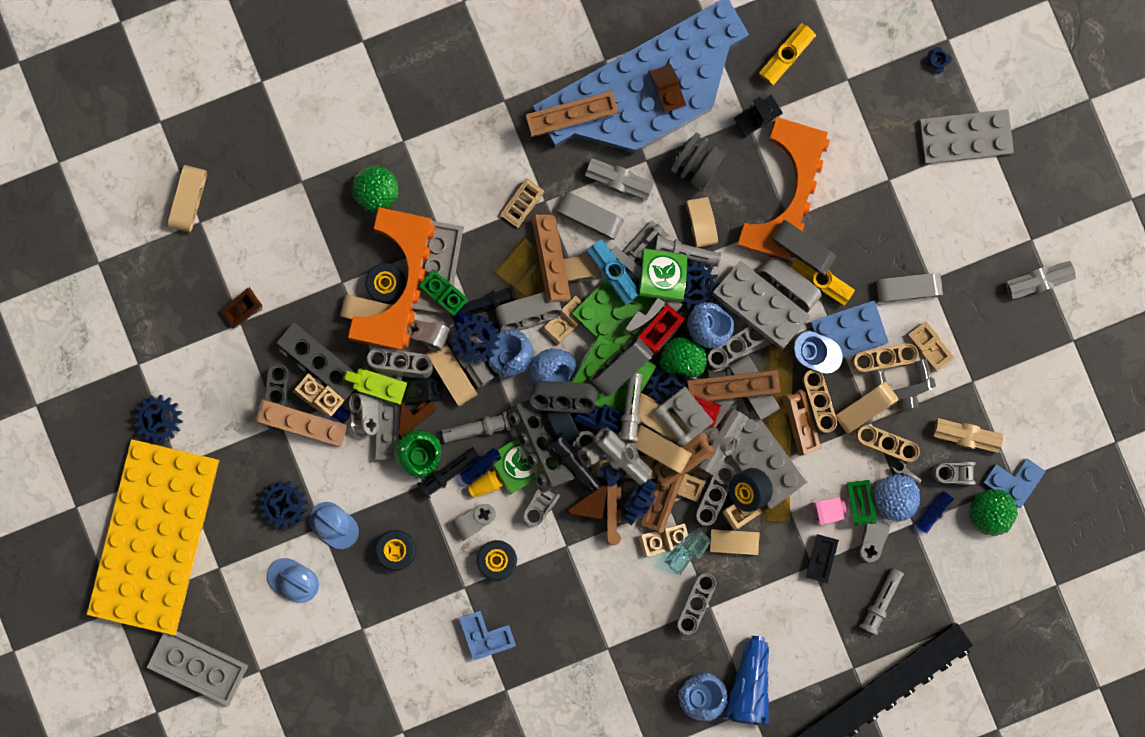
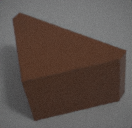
M603 485L568 510L569 513L602 519L607 486Z

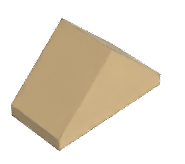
M732 504L721 511L731 529L735 531L761 514L762 511L759 508L752 512H745L737 508L735 504Z

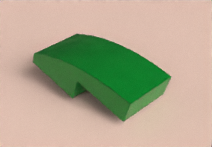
M434 269L418 285L453 316L468 301L465 295Z

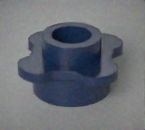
M935 47L933 53L925 58L926 65H931L936 73H942L946 64H950L952 61L951 56L947 55L941 47Z
M610 462L606 467H602L599 470L600 476L606 478L609 486H615L620 478L626 476V472L623 469L613 468Z

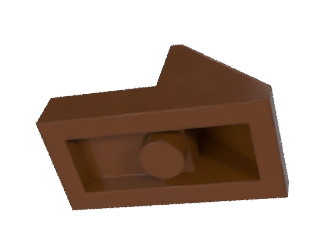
M671 64L649 71L665 114L686 106L679 86V79Z
M248 287L222 309L221 312L231 327L235 329L249 317L262 311L263 308L256 295Z
M402 402L399 427L401 437L412 431L438 410L432 402L429 404L423 402L415 409L417 412L415 415Z

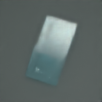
M697 529L684 538L664 562L675 573L681 575L693 557L701 558L711 540L701 530Z

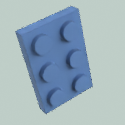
M875 300L810 322L815 333L827 337L839 345L843 355L842 358L889 343Z

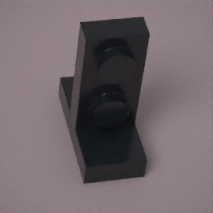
M770 95L763 100L761 97L753 100L749 109L734 117L733 120L743 136L747 137L775 120L776 117L783 115V112L773 96Z

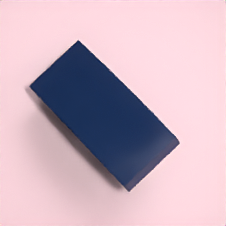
M604 404L602 408L595 406L594 410L589 413H575L573 420L595 429L601 430L607 427L612 432H620L622 427L620 418L624 413Z

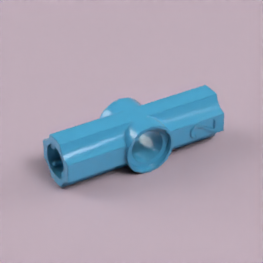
M603 239L597 241L586 250L602 273L603 280L610 284L624 305L629 304L640 296L639 289L626 273L624 264L615 258ZM608 269H616L619 276H611Z

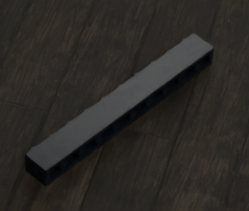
M958 623L951 624L794 737L854 736L861 730L859 727L865 722L867 724L872 723L879 717V712L884 709L889 711L896 706V700L900 697L907 698L916 691L914 687L920 683L922 685L927 684L934 678L933 674L938 670L943 672L951 667L952 660L957 657L962 659L971 652L969 648L973 644Z

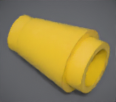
M495 470L492 472L487 471L469 485L468 490L471 496L475 498L499 491L503 483Z

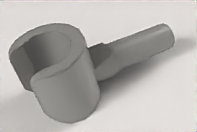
M898 460L897 462L902 464L904 469L897 471L893 467L894 472L909 476L916 483L920 484L922 479L906 468L904 461Z

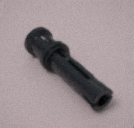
M511 284L509 288L497 292L493 290L488 296L466 302L455 316L452 315L453 321L488 309H496L502 304L518 300L513 285Z
M562 432L556 436L554 435L547 442V446L557 453L560 462L566 463L588 491L594 493L595 490L593 488L595 487L598 490L601 483L587 467L581 464L580 459L576 455V448L569 445L564 439L565 435Z
M471 447L470 450L439 472L433 471L432 476L422 483L418 482L417 485L429 500L433 493L440 488H446L448 481L463 472L477 460H480L481 457L474 447Z

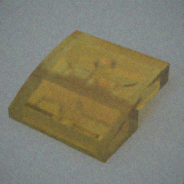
M523 237L495 272L510 285L512 284L522 295L529 297L538 294L543 289L544 282L538 250Z

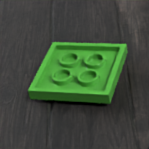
M615 269L611 276H619L618 271ZM603 281L571 315L594 337L600 334L623 347L632 338L640 336L663 309L661 308L645 326L631 334L625 335L623 332L635 314L640 311L646 315L654 301L647 296H638L629 304L624 305L610 284Z
M597 334L570 382L592 384L590 381L591 376L619 351L622 346ZM650 361L645 363L636 372L643 375L641 392L656 368V365ZM628 380L607 397L598 390L595 406L602 408L604 404H607L624 413ZM633 388L631 405L634 403L635 388Z

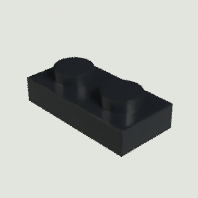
M816 534L805 578L828 583L839 542L838 539Z

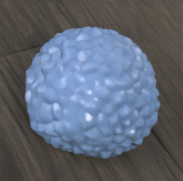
M703 302L696 305L689 314L687 328L691 338L699 346L702 345L708 348L721 347L727 343L734 331L732 317L712 302Z
M516 330L500 331L495 335V337L501 338V340L495 341V345L499 346V349L492 350L495 355L494 357L487 355L489 367H492L493 371L501 376H518L524 373L528 366H530L534 354L533 346L523 332Z
M556 348L546 349L533 359L529 369L530 380L533 385L543 380L570 382L576 371L577 363L574 357L565 350L562 351Z
M895 474L877 482L874 488L873 500L881 515L888 520L896 522L905 521L912 518L917 512L920 504V490L913 478Z
M705 672L695 674L688 679L678 694L680 707L684 710L685 714L702 721H712L719 716L726 708L728 698L727 690L722 681L716 678V676Z

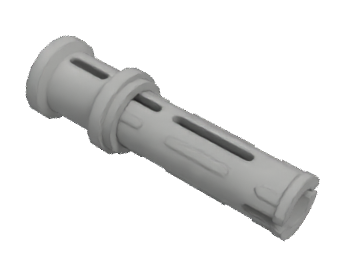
M656 235L652 250L687 255L689 260L718 267L721 259L720 252L684 245L678 239L672 241L661 238L660 235Z
M634 373L628 380L625 412L620 418L622 428L621 435L618 438L626 443H638L637 428L641 422L640 417H638L643 375ZM633 388H635L634 403L631 405ZM629 426H631L630 434H628V427H629Z
M505 411L502 415L494 417L485 416L483 420L442 429V434L446 444L480 434L490 436L493 435V432L511 431L507 411Z
M891 568L874 605L868 607L867 610L869 612L863 624L859 625L860 628L873 635H878L877 630L882 620L887 617L885 611L904 573ZM891 582H893L892 585H891V587H890V589H889V591H888V593H887V595H886V597H885V599H883L884 596H885V594H886V592H887V590H888V588H889V586H890V584H891Z

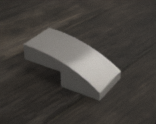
M657 298L646 315L638 311L623 333L628 335L645 326L660 311L665 302Z

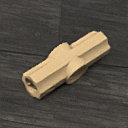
M937 418L933 429V437L955 442L956 445L966 448H979L999 453L1003 443V434L983 430L979 426L961 422L959 424Z

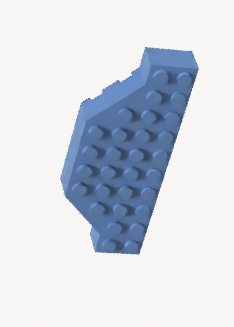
M719 0L533 105V110L537 112L613 91L618 114L547 133L555 148L575 137L636 154L712 111L728 51L746 41L749 33L729 0ZM671 64L679 79V86L686 106L665 114L649 71Z

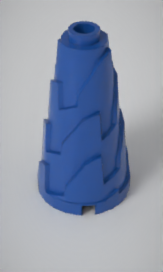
M752 636L744 645L740 667L729 696L727 708L724 710V719L729 720L730 715H732L731 721L759 725L761 720H763V726L769 725L768 642H765V637Z

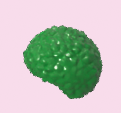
M368 166L354 176L352 196L358 205L365 208L366 211L377 212L379 207L387 209L398 199L397 179L391 171L382 166Z
M678 337L670 340L662 349L659 358V364L666 373H680L681 375L685 374L686 377L700 376L707 364L705 350L694 342L692 338Z
M421 430L410 431L405 436H402V439H399L395 447L396 465L410 476L417 478L426 477L435 470V467L440 462L441 444L439 439L431 433Z
M990 489L975 495L971 502L969 517L971 523L981 533L998 536L1009 532L1015 523L1018 510L1011 494L1005 490Z

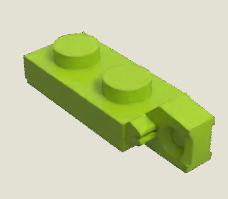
M358 369L357 374L345 371L343 380L354 383L353 389H356L358 392L396 404H401L407 385L406 382L365 369Z

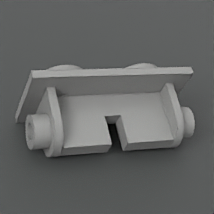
M651 221L623 252L640 267L643 249L652 250L656 235H660L661 238L665 239L668 234L659 224Z

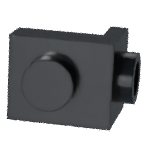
M438 377L405 381L407 383V404L442 399V386Z

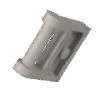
M686 387L653 412L657 417L660 416L679 440L678 444L681 447L714 422ZM671 406L691 430L687 435L666 411Z

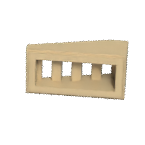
M526 178L500 216L519 228L545 191ZM529 188L531 191L536 193V196H531L529 193L525 191V189ZM521 195H523V196L526 197L528 200H530L531 203L528 205L526 202H524L523 200H521L519 197H520ZM517 202L526 210L522 212L514 204ZM510 209L521 216L519 220L508 213Z

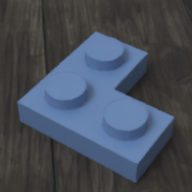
M1026 458L1014 476L995 464L983 483L991 489L1005 490L1011 494L1016 506L1021 508L1046 471Z
M481 610L459 618L473 661L516 646L509 625L487 631Z

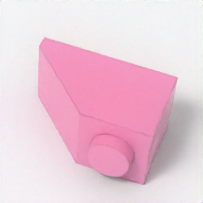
M840 497L811 503L816 525L843 520L844 514H847L845 502L841 501Z

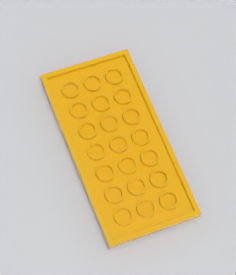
M131 439L87 615L176 635L220 460Z

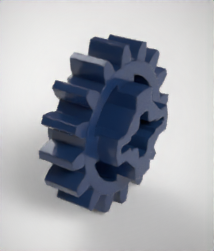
M693 261L692 267H689L687 264L686 291L683 302H680L681 304L687 303L686 309H689L691 305L695 307L703 302H714L711 296L715 291L714 289L720 283L714 282L718 275H711L712 267L707 270L704 269L705 263H702L700 267L697 266L696 261ZM698 271L701 274L699 276H692L689 272ZM702 278L703 280L700 282L701 284L699 285V288L701 290L699 291L698 289H695L691 293H688L692 287V284L690 282L692 281L696 283ZM707 279L710 281V292L705 288V281ZM692 296H700L701 298H703L697 301L690 300Z
M477 315L472 316V321L468 317H464V324L457 323L459 330H452L456 338L451 339V342L457 345L453 348V351H460L458 358L466 356V363H470L473 359L474 364H479L480 358L483 362H487V355L494 357L495 355L492 350L499 349V346L495 345V341L501 340L500 337H495V333L499 330L491 328L494 323L493 321L485 323L486 317L484 316L479 321ZM476 324L473 330L469 332L465 331V329L469 326ZM485 330L488 331L490 340L486 338ZM467 336H477L484 343L474 344V341ZM462 339L465 341L467 345L466 350L462 345ZM487 348L483 353L475 355L478 349Z
M655 369L654 372L657 376H651L649 379L653 381V384L647 385V388L652 389L653 392L648 394V396L655 397V401L663 405L681 389L674 390L673 394H670L668 389L661 387L668 386L670 382H673L674 386L682 389L686 387L689 390L688 380H693L694 378L688 379L685 374L681 375L679 373L678 375L686 383L681 384L676 379V374L668 373V379L664 383H657L659 378L666 374L664 370L660 372L658 369ZM657 391L663 392L666 395V401L659 397Z
M151 395L150 402L143 399L144 406H137L136 409L140 413L134 415V418L139 419V422L135 423L134 426L141 427L138 434H146L145 440L147 441L153 437L154 443H158L159 438L166 443L167 436L174 439L175 435L173 432L181 431L177 425L184 422L178 419V416L183 414L182 411H176L179 404H171L172 398L170 397L164 401L163 395H159L158 400ZM161 404L156 410L149 409L153 405ZM170 410L173 414V422L169 419L168 413ZM161 415L163 422L156 424L154 416ZM144 416L148 419V427L145 426ZM161 428L169 429L162 434H156Z
M648 479L642 488L636 485L623 507L628 510L623 521L632 526L637 517L641 519L645 517L656 498L652 494L657 485L656 483Z
M281 480L278 487L271 483L272 490L264 489L267 496L260 497L264 505L259 506V509L265 510L262 518L269 517L270 519L267 522L269 525L276 522L275 528L277 529L280 528L281 524H283L285 529L289 528V523L294 527L297 526V519L304 520L301 513L308 512L307 509L303 508V505L309 502L302 499L306 493L298 492L300 489L299 485L292 488L291 481H288L287 485L284 486V482ZM283 490L281 496L277 498L272 497L275 492ZM292 492L296 495L299 505L293 502L291 498ZM284 498H286V503L289 504V508H284V510L281 511L282 507L279 506L278 503L279 501L283 502ZM269 505L274 507L276 511V517L272 515L269 509ZM296 512L292 518L284 520L286 514Z

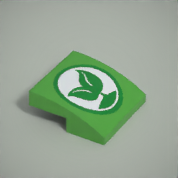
M644 248L642 251L641 274L639 276V295L683 302L687 274V255Z
M518 438L487 456L510 495L536 480V476L532 467L527 462V456L523 447L519 444Z

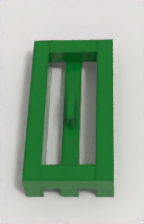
M870 481L847 482L854 526H858L860 523L867 525L869 522L876 524L877 518ZM864 486L870 512L868 517H866L861 487ZM855 487L857 491L859 507L861 512V517L859 518L857 514L856 503L853 493V488Z

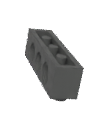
M293 322L277 342L281 346L279 351L288 358L292 355L298 360L296 363L298 367L305 372L309 369L315 374L313 377L315 381L323 386L327 384L339 396L348 401L350 396L356 391V389H353L354 383L342 378L340 383L334 384L331 381V375L339 371L344 377L345 371L355 372ZM301 343H306L308 346V351L304 355H298L296 351L297 346ZM318 357H322L325 360V366L322 369H315L314 360Z
M530 400L516 404L507 411L509 422L517 433L518 442L525 451L527 462L532 467L536 476V482L541 487L542 492L545 493L561 487L575 479L570 467L566 463L560 462L557 453L547 446V442L555 434L545 411L533 408Z

